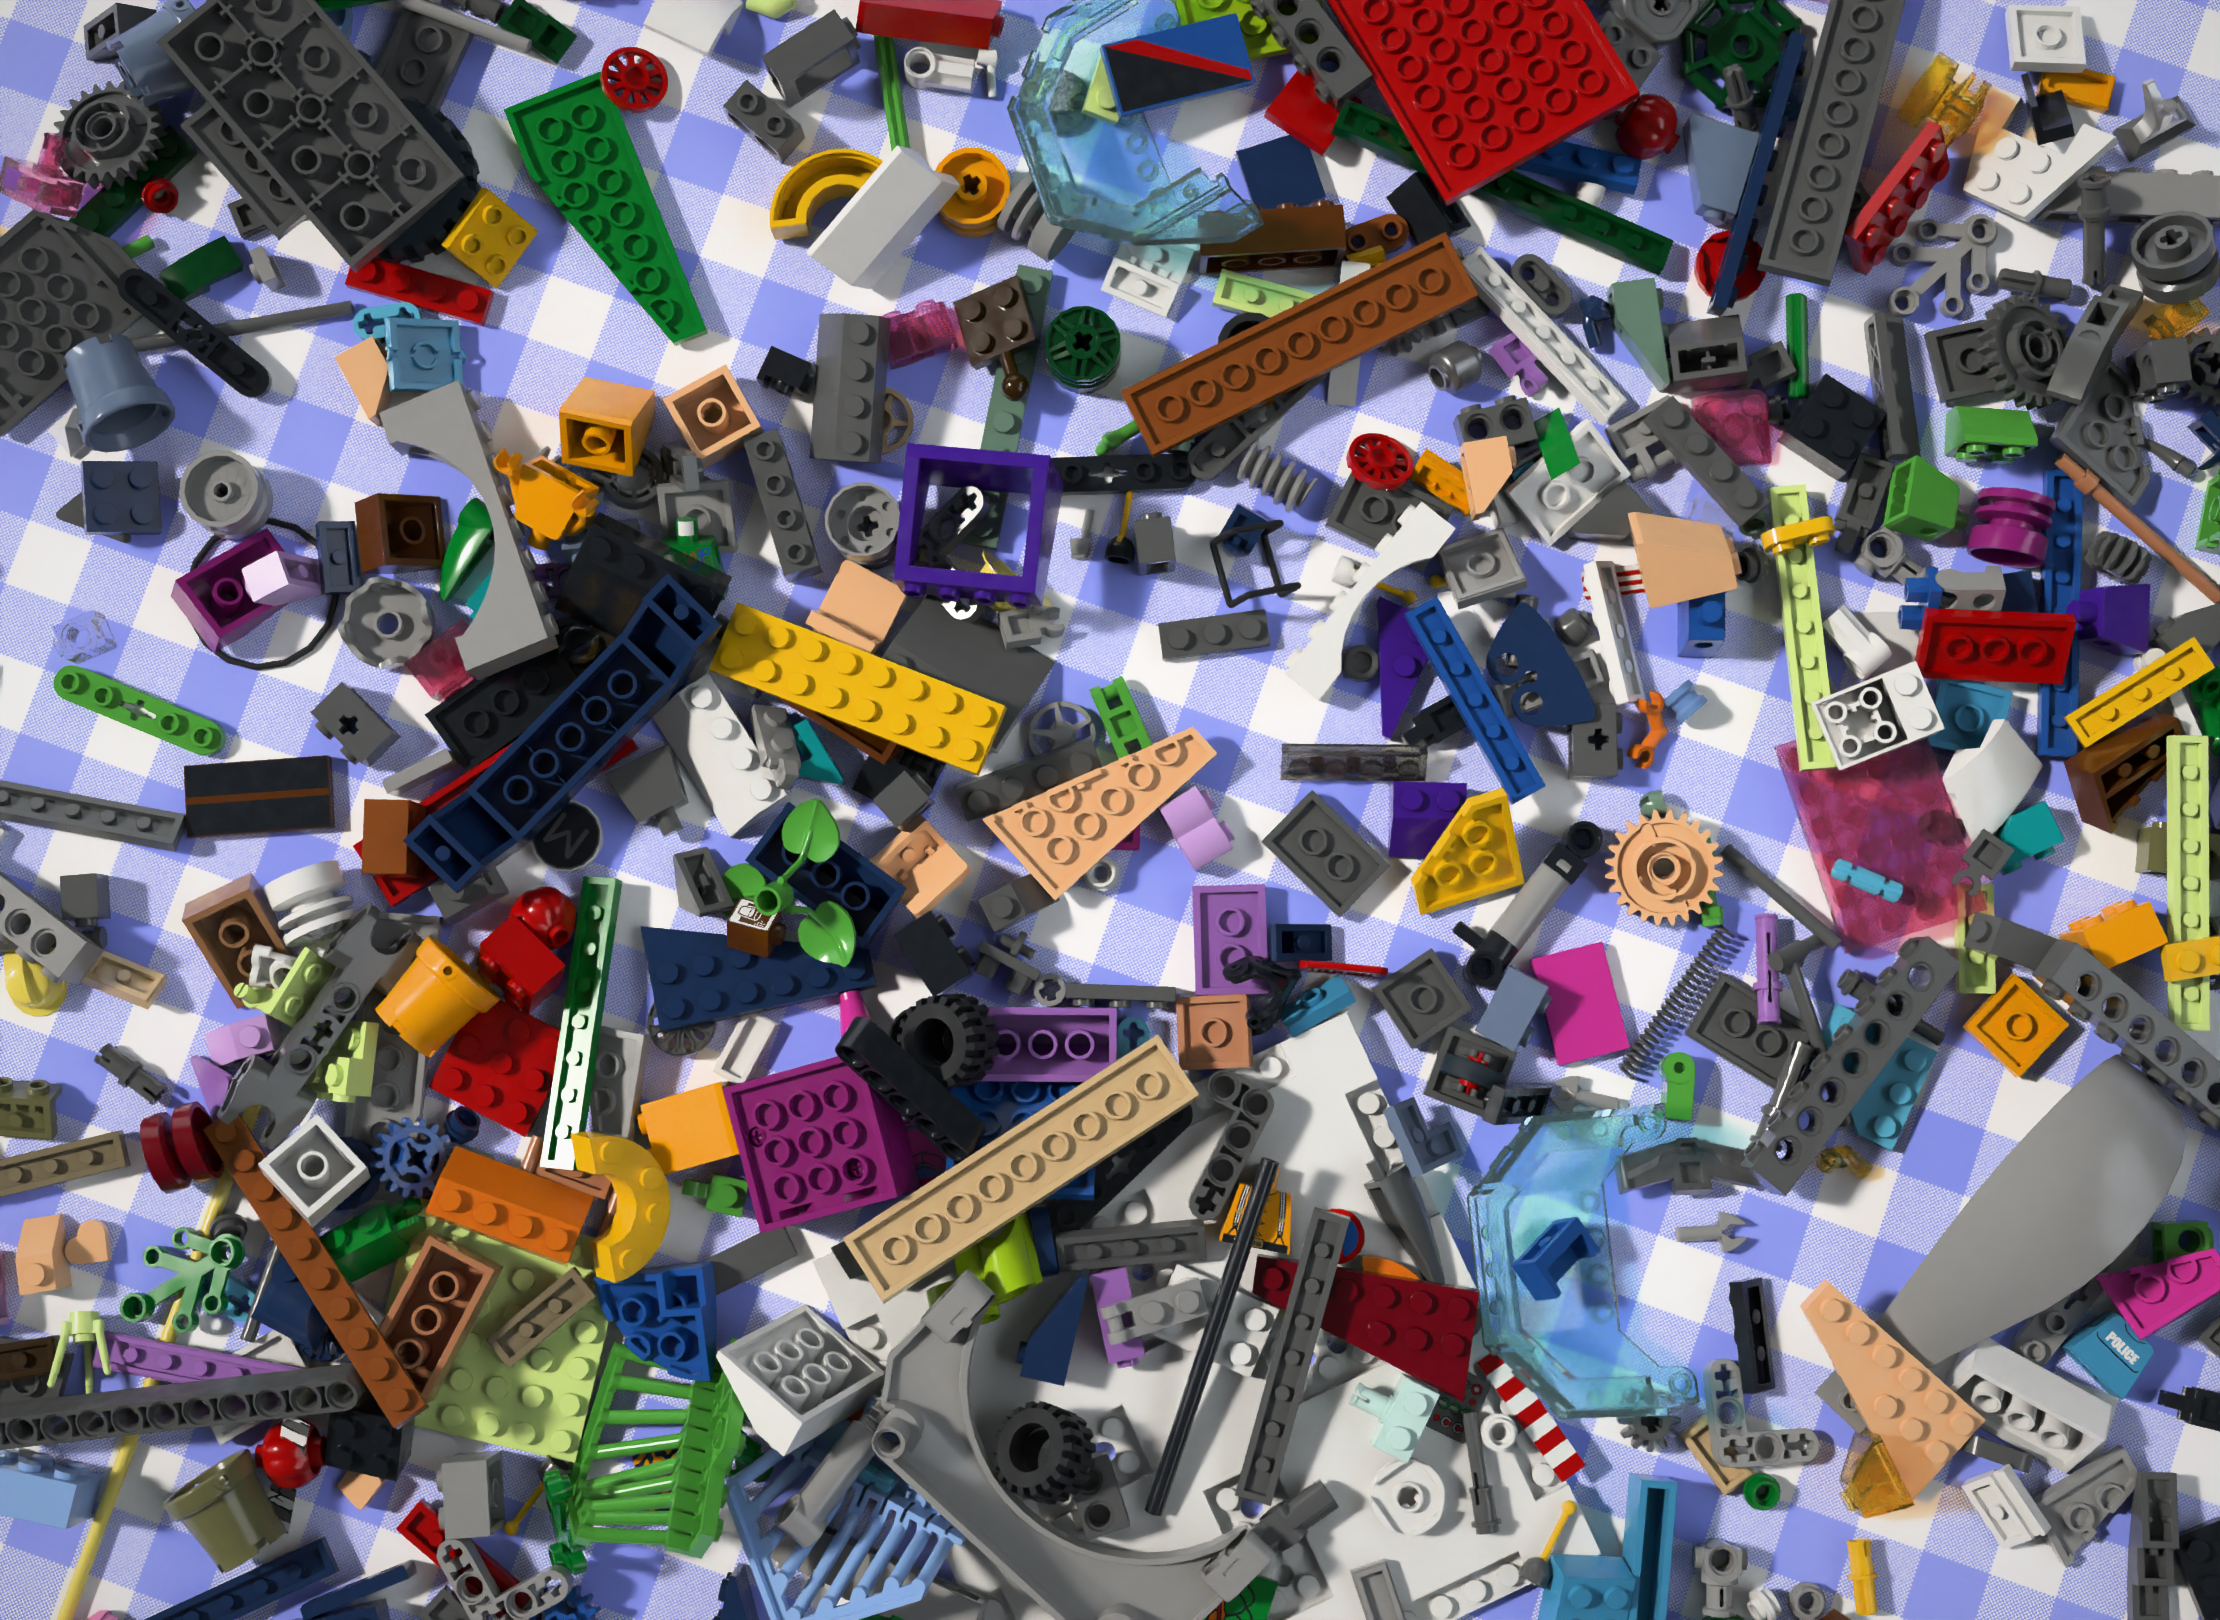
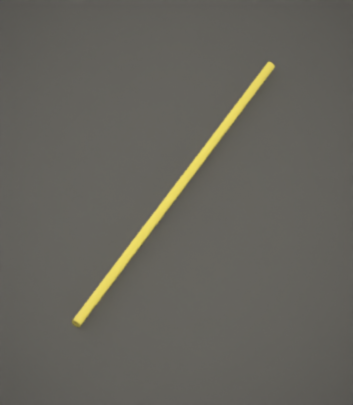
M262 1105L249 1106L243 1112L242 1118L251 1131H253ZM225 1164L224 1171L217 1182L198 1234L210 1239L209 1226L215 1218L222 1215L235 1180ZM193 1249L189 1260L198 1262L206 1257L207 1254ZM184 1289L175 1296L159 1341L175 1343L178 1332L174 1329L172 1320L179 1311ZM145 1378L142 1387L158 1386L161 1380ZM141 1434L124 1436L56 1620H73Z

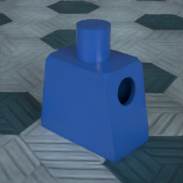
M1725 592L1678 602L1677 657H1715L1725 642Z

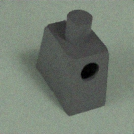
M665 744L605 774L609 784L639 824L646 825L656 821L663 837L670 836L683 829L675 810L685 806L689 801L672 747Z
M496 867L485 874L489 884L482 876L459 893L452 890L442 879L428 887L448 927L510 893Z

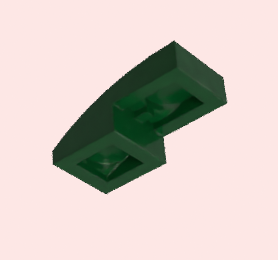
M514 0L497 23V27L532 40L531 50L555 65H558L577 38L575 33L549 14L544 15L525 0Z
M224 235L180 258L161 271L159 277L170 291L184 302H187L210 292L212 284L243 271V263Z

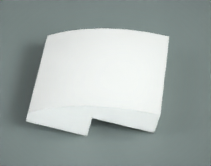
M1129 223L1118 252L1113 257L1101 291L1167 318L1196 250Z

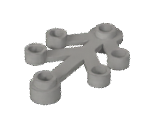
M1984 214L1972 215L1963 224L1937 223L1933 219L1923 220L1915 230L1916 238L1920 242L1930 243L1936 237L1960 240L1952 248L1912 247L1908 243H1899L1891 250L1890 260L1897 267H1904L1909 262H1928L1934 264L1910 287H1899L1889 296L1887 300L1889 312L1895 317L1902 316L1906 318L1910 316L1919 306V297L1945 274V298L1940 302V313L1946 318H1954L1960 314L1964 308V302L1961 298V258L1971 250L1972 273L1965 280V288L1971 294L1977 295L1982 293L1990 283L1989 276L1986 274L1987 248L1997 238L1998 230L1994 220ZM1929 226L1933 231V235L1926 236L1922 231V227ZM1973 228L1981 229L1983 238L1975 237L1973 235ZM1897 250H1904L1907 253V260L1899 259ZM1973 277H1978L1979 279H1981V288L1975 287L1973 285ZM1896 299H1902L1906 302L1907 307L1905 310H1901L1896 306ZM1947 301H1953L1957 306V310L1954 312L1948 310L1946 306Z

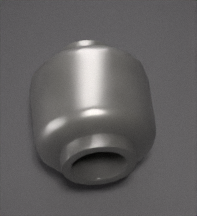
M1460 340L1438 350L1432 355L1428 368V375L1432 384L1438 390L1456 394L1476 383L1482 375V355L1475 346H1470L1468 343Z

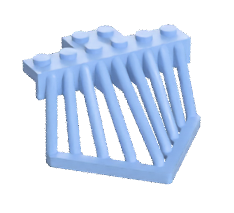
M876 1395L868 1399L862 1415L868 1414V1406H874ZM844 1419L789 1453L795 1457L793 1462L752 1501H749L744 1487L786 1456L783 1457L778 1451L771 1449L728 1479L725 1484L729 1486L726 1503L770 1620H859L920 1601L926 1596L933 1579L953 1544L955 1543L961 1547L968 1540L875 1453L871 1461L880 1465V1470L884 1471L886 1468L897 1475L894 1488L888 1494H884L876 1490L873 1483L869 1486L858 1479L854 1481L828 1516L829 1524L853 1488L856 1492L844 1521L795 1603L789 1608L784 1593L790 1580L798 1571L816 1542L808 1548H803L797 1543L781 1569L776 1573L770 1555L786 1534L774 1525L763 1537L757 1519L762 1511L810 1466L818 1468L830 1449L851 1424L847 1419ZM889 1431L885 1432L884 1436L887 1440L891 1442L900 1441L897 1434ZM874 1499L877 1501L868 1525L826 1595L820 1600L815 1613L804 1616ZM892 1511H896L891 1531L857 1587L853 1589L850 1602L836 1606ZM913 1521L916 1522V1533L892 1573L885 1580L883 1591L869 1596ZM933 1532L938 1534L939 1541L918 1577L912 1583L902 1585Z

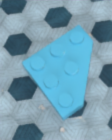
M1834 1004L1822 1030L1828 1049L1834 1042L1832 1037L1836 1030L1843 1024H1848L1856 1014L1840 1004ZM1871 1025L1865 1031V1037L1869 1043L1875 1037V1031ZM1908 1037L1905 1039L1850 1111L1855 1135L1888 1151L1893 1150L1938 1053L1937 1051ZM1849 1053L1843 1060V1066L1847 1072L1853 1066V1059Z

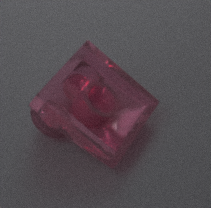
M1745 389L1716 392L1695 397L1691 400L1693 418L1738 467L1772 463L1768 423L1770 402L1765 395V390Z

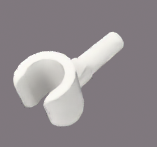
M989 47L988 50L979 49L977 56V65L987 67L988 98L997 97L996 69L999 56L993 47Z

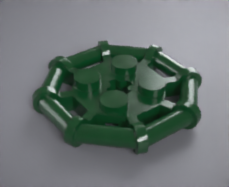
M1704 0L1699 6L1698 12L1681 34L1682 69L1679 71L1682 79H1687L1715 105L1714 109L1721 111L1723 108H1729L1725 101L1728 93L1723 70L1725 67L1732 66L1733 64H1740L1742 69H1744L1747 84H1753L1757 92L1754 93L1753 108L1762 107L1765 110L1773 83L1767 88L1763 77L1774 66L1778 67L1781 57L1780 50H1778L1779 37L1787 35L1788 39L1792 31L1801 34V28L1804 26L1802 19L1794 17L1777 0ZM1729 4H1754L1752 10H1747L1746 13H1736L1738 10H1731ZM1762 7L1781 25L1775 27L1760 13ZM1715 9L1719 10L1721 18L1711 28L1701 25ZM1695 37L1705 40V58L1696 61ZM1737 41L1741 44L1747 41L1750 44L1747 49L1750 54L1736 53V47L1733 42ZM1803 66L1801 71L1796 69L1793 81L1797 77L1803 76L1805 66ZM1709 67L1724 81L1722 90L1700 71Z

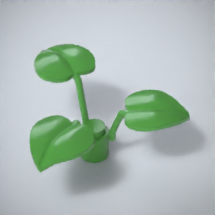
M814 798L799 804L785 820L782 829L783 845L789 852L800 854V856L782 876L778 877L777 881L767 885L765 875L747 863L732 866L723 874L722 879L734 903V908L742 897L753 900L756 909L766 916H772L782 910L786 914H807L809 917L803 919L798 928L801 947L816 960L846 967L850 964L856 947L855 926L849 913L842 906L832 901L822 902L815 911L810 907L793 906L794 892L787 883V880L799 869L807 857L814 862H824L834 856L840 845V831L834 817L823 801ZM734 908L732 910L724 911L721 913L730 917Z

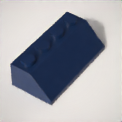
M790 802L786 804L745 859L747 863L773 882L777 881L778 877L782 876L800 856V854L789 852L784 847L782 841V829L785 820L796 808ZM841 839L834 856L824 862H814L807 857L799 869L787 880V883L793 889L794 897L814 911L825 901H832L842 906L849 913L854 923L856 943L865 949L868 948L888 921L907 890L906 887Z

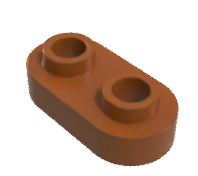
M1390 213L1346 229V250L1343 259L1347 261V255L1379 245L1384 249L1385 255L1398 251L1405 245L1409 235L1407 222L1401 216ZM1393 226L1397 229L1398 233L1394 236H1389L1386 234L1385 228ZM1355 238H1360L1364 242V246L1355 248L1351 241Z

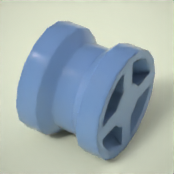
M1690 679L1686 680L1664 699V706L1671 708L1676 713V720L1680 724L1708 701L1704 695L1696 693L1693 689L1694 684Z

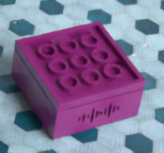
M838 1056L723 1088L760 1233L897 1198L921 1188L902 1115Z

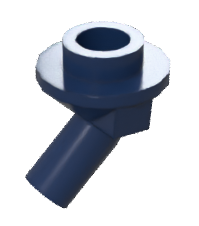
M1590 295L1589 299L1581 298L1579 304L1583 313L1582 327L1588 347L1590 349L1603 345L1597 322L1611 318L1612 312L1608 310L1610 304L1593 295Z

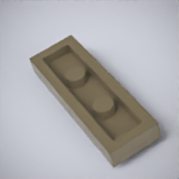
M573 1267L489 1336L486 1341L506 1366L511 1368L598 1295L577 1268Z

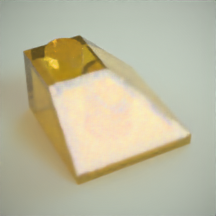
M1864 1429L1861 1434L1854 1431L1839 1477V1481L1844 1489L1839 1494L1847 1510L1850 1513L1855 1511L1857 1515L1867 1519L1915 1505L1881 1436L1867 1429Z

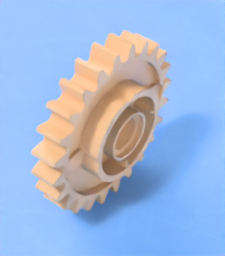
M1671 808L1667 810L1665 817H1660L1657 809H1653L1651 819H1647L1642 813H1639V824L1637 825L1627 820L1628 832H1615L1620 843L1608 845V849L1615 853V856L1605 858V863L1613 866V870L1605 873V878L1616 881L1609 887V891L1621 893L1617 899V904L1621 905L1628 902L1630 904L1627 911L1628 915L1639 910L1641 912V922H1644L1650 915L1654 916L1656 926H1659L1663 917H1667L1669 923L1673 926L1677 915H1681L1687 922L1689 921V910H1694L1696 913L1701 914L1702 910L1699 903L1701 901L1710 904L1713 902L1708 891H1719L1720 889L1719 885L1713 881V878L1723 876V871L1714 868L1716 864L1723 861V857L1712 854L1719 847L1718 842L1706 841L1711 834V830L1707 829L1699 832L1700 820L1696 819L1688 824L1686 812H1683L1678 819L1673 818ZM1660 858H1668L1674 863V870L1667 876H1660L1653 870L1654 863Z

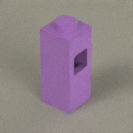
M1126 1266L1091 1272L1089 1276L1108 1363H1117L1118 1368L1139 1364L1138 1358L1145 1356L1142 1337L1139 1336L1123 1343L1110 1345L1107 1333L1110 1332L1107 1319L1103 1320L1100 1308L1133 1297ZM1129 1312L1121 1315L1124 1327L1133 1325Z

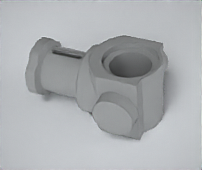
M1883 524L1877 531L1859 543L1857 557L1853 563L1857 570L1867 576L1879 573L1886 578L1891 575L1903 585L1906 578H1924L1926 568L1928 567H1922L1907 556L1908 549L1903 546L1902 539L1900 538L1901 533L1888 529ZM1871 542H1878L1883 546V558L1874 556L1870 549Z
M1719 1538L1698 1543V1546L1692 1547V1566L1695 1569H1701V1582L1706 1584V1606L1702 1607V1614L1719 1618L1735 1617L1736 1609L1732 1608V1586L1738 1584V1577L1742 1574V1570H1747V1548L1728 1544ZM1725 1549L1728 1554L1725 1564L1718 1567L1713 1566V1554L1717 1550Z

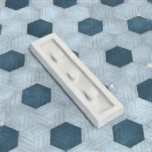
M1593 561L1584 564V584L1590 593L1593 605L1592 618L1595 626L1598 628L1602 643L1600 651L1604 662L1607 664L1610 677V693L1615 698L1616 705L1637 703V698L1646 700L1613 561Z

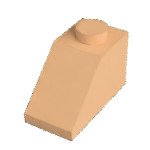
M371 336L334 358L368 419L376 426L382 424L379 412L388 409L393 392H390L388 362H386L387 351H385L386 343L381 345Z
M1507 436L1465 442L1459 449L1471 521L1481 518L1513 472L1512 468L1517 466L1515 448L1513 445L1508 446Z
M63 1214L24 1220L15 1257L20 1295L72 1287L70 1265L64 1253L67 1241Z

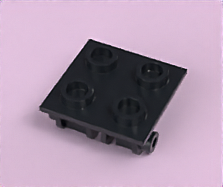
M904 748L886 766L868 756L852 790L873 800L903 771H906L911 777L917 772L933 790L946 763L908 748Z

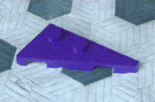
M1380 596L1376 603L1378 610L1377 635L1380 662V724L1383 738L1390 740L1428 658L1404 617L1405 613L1411 610Z

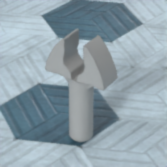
M1567 1076L1551 1083L1552 1085L1565 1086L1574 1094V1097H1569L1566 1100L1549 1097L1550 1101L1567 1115H1573V1108L1579 1104L1616 1112L1619 1108L1620 1101L1617 1097L1582 1090L1578 1084L1580 1076Z
M1717 1211L1718 1221L1714 1225L1677 1227L1675 1238L1678 1242L1716 1240L1720 1243V1251L1725 1253L1740 1246L1747 1237L1729 1238L1722 1231L1726 1230L1729 1225H1745L1746 1223L1732 1214Z

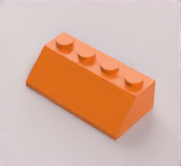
M455 1146L438 1179L425 1213L434 1219L568 1267L595 1197Z

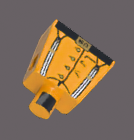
M1278 1168L1252 1247L1289 1255L1291 1193L1276 1190L1280 1170ZM1238 1182L1219 1232V1241L1234 1242L1252 1188L1251 1184Z

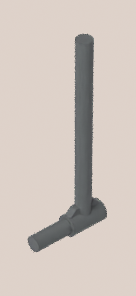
M1813 934L1802 941L1795 940L1768 955V963L1773 970L1787 975L1810 1044L1815 1047L1813 1053L1816 1058L1822 1052L1826 1053L1828 1047L1800 969L1810 952L1826 945ZM1826 1082V1083H1825V1087H1826L1828 1096L1830 1097V1095H1831V1087H1830V1085ZM1850 1113L1839 1127H1845L1853 1123Z

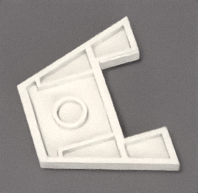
M1990 84L1963 191L1970 198L2028 223L2118 143L2116 136L2084 123L2065 154L2042 145L2038 146L2037 143L2007 131L2010 123L2024 103L2022 98Z

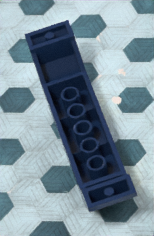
M668 573L642 599L643 602L624 631L465 792L433 814H429L403 840L456 893L461 892L525 847L682 688L722 625Z

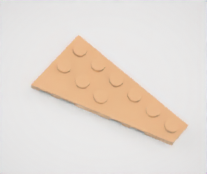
M1190 727L1140 751L1124 756L1115 762L1051 788L1042 794L1017 803L1001 812L985 817L982 821L1056 901L1218 753L1194 727Z

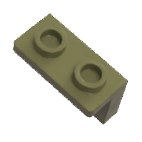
M0 1077V1136L53 1140L58 1134L56 1099L62 1093V1084L49 1083L41 1079L28 1082L15 1081L9 1077Z

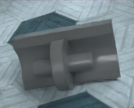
M1021 931L1016 940L1003 934L999 943L1011 949L1009 954L983 940L978 948V951L981 953L977 959L974 972L992 981L1002 963L1013 969L1004 988L1019 996H1022L1030 987L1032 981L1036 982L1042 973L1038 969L1017 959L1018 954L1031 960L1036 950L1024 944L1028 934Z

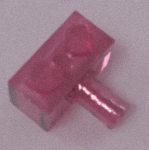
M44 132L38 162L4 156L0 173V193L39 212L76 218L78 207L82 200L84 183L63 174V170L60 169L68 138L55 133Z
M463 619L404 663L428 695L438 702L450 697L462 688L461 684L473 677L465 669L455 640L456 637L463 635L470 625Z

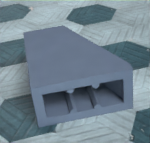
M1691 113L1684 124L1682 132L1694 214L1702 216L1705 222L1713 225L1729 224L1736 215L1760 134Z

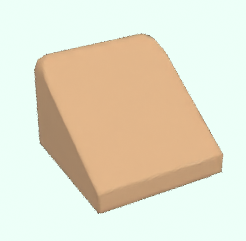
M347 1471L337 1487L356 1508L362 1511L368 1507L387 1482V1479Z

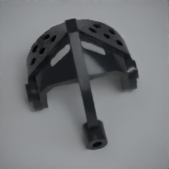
M1261 956L1243 957L1227 965L1222 973L1224 978L1233 984L1259 978L1275 991V996L1259 1010L1251 1009L1246 1012L1245 1019L1247 1026L1252 1029V1036L1266 1033L1273 1024L1278 1022L1287 999L1298 980L1302 978L1299 969H1286Z

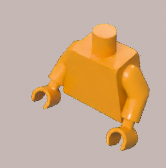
M505 448L501 449L493 460V465L499 472L506 474L510 481L513 500L516 504L514 514L516 519L532 528L528 538L530 546L539 550H546L549 548L551 539L560 541L568 536H577L590 527L596 517V507L600 504L595 498L600 487L542 455L522 465L521 460L523 456L516 452L511 457Z

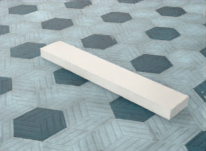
M1480 245L1461 261L1479 298L1601 425L1606 423L1628 401Z

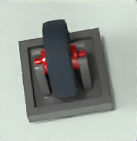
M1447 1026L1422 1094L1483 1117L1485 1111L1483 1101L1487 1092L1492 1089L1493 1084H1506L1518 1052H1513L1501 1045Z

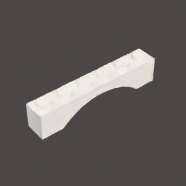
M1422 501L1417 508L1411 504L1397 520L1402 525L1394 536L1387 533L1374 549L1379 553L1378 557L1371 565L1365 561L1353 575L1352 579L1357 582L1348 594L1342 590L1329 606L1334 611L1326 622L1319 618L1306 635L1311 639L1303 651L1296 647L1284 662V665L1289 668L1285 675L1318 701L1341 674V654L1345 634L1352 616L1362 600L1378 583L1394 572L1414 563L1433 559L1455 531V527Z

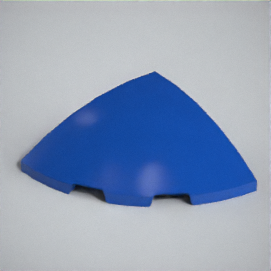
M713 1261L642 1268L631 1277L618 1283L594 1277L598 1300L607 1321L615 1322L618 1329L625 1336L624 1344L643 1361L652 1360L658 1365L667 1368V1374L694 1381H711L713 1379L717 1336L716 1285Z

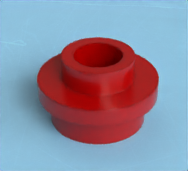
M166 178L152 179L142 190L144 205L154 213H169L178 204V189ZM164 190L160 198H154L159 191Z

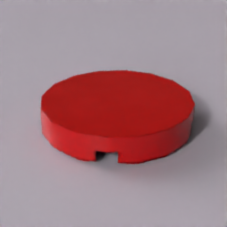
M1730 230L1713 234L1701 245L1694 259V275L1697 284L1709 297H1711ZM1747 239L1743 251L1749 254L1742 275L1738 273L1736 275L1734 287H1738L1739 291L1735 302L1751 296L1759 288L1766 275V272L1757 270L1763 248L1757 241L1754 242L1753 239L1752 241Z

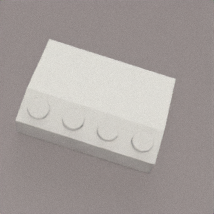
M805 1304L727 1345L716 1354L755 1432L783 1457L864 1408L885 1375L883 1370Z

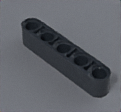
M855 1017L835 1047L837 1056L947 1157L961 1162L972 1155L986 1132L983 1122L876 1023L865 1017Z

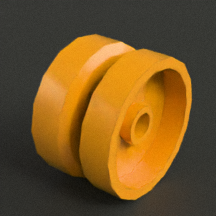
M964 147L949 153L938 164L935 171L952 175L961 186L937 212L940 221L951 232L965 238H981L994 233L999 229L997 227V220L1007 202L1006 199L1012 191L1010 177L1005 165L995 154L982 148ZM975 191L977 194L971 195L970 192Z

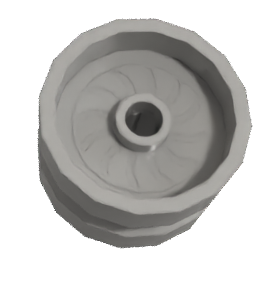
M214 450L198 456L187 466L180 479L179 496L183 509L204 529L222 539L238 540L253 535L265 525L272 512L274 496L269 481L248 460L232 451Z

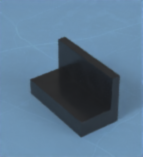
M2021 74L2027 111L2038 146L2075 136L2072 119L2062 90L2035 97L2029 74Z
M1421 172L1413 173L1386 197L1397 215L1407 222L1409 233L1417 245L1444 232L1447 233L1449 238L1460 235L1472 226L1456 202L1446 206L1430 177Z

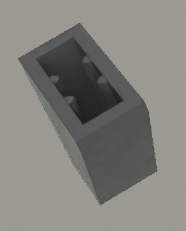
M1975 912L1963 946L2021 972L2033 974L2057 939L2004 918Z

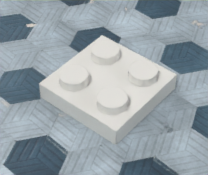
M2008 5L2005 12L2011 71L2083 73L2087 63L2080 6Z

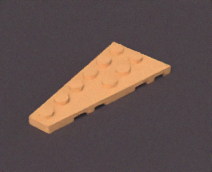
M1824 1279L1800 1305V1308L1819 1342L1826 1350L1835 1371L1841 1377L1855 1407L1873 1439L1881 1449L1890 1470L1901 1485L1900 1487L1905 1497L1912 1502L1986 1420L1829 1281Z

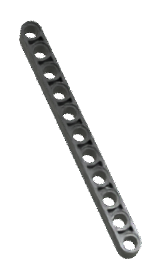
M349 1363L0 1404V1450L347 1411L357 1404L368 1387L354 1365ZM343 1384L348 1385L352 1390L347 1389ZM308 1388L312 1389L316 1394L311 1393Z

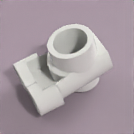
M255 944L251 957L252 968L249 986L266 989L269 985H273L278 990L289 973L288 969L291 970L298 956L273 952V947Z

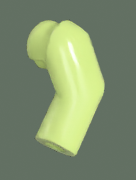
M747 0L746 9L778 19L794 9L798 0Z

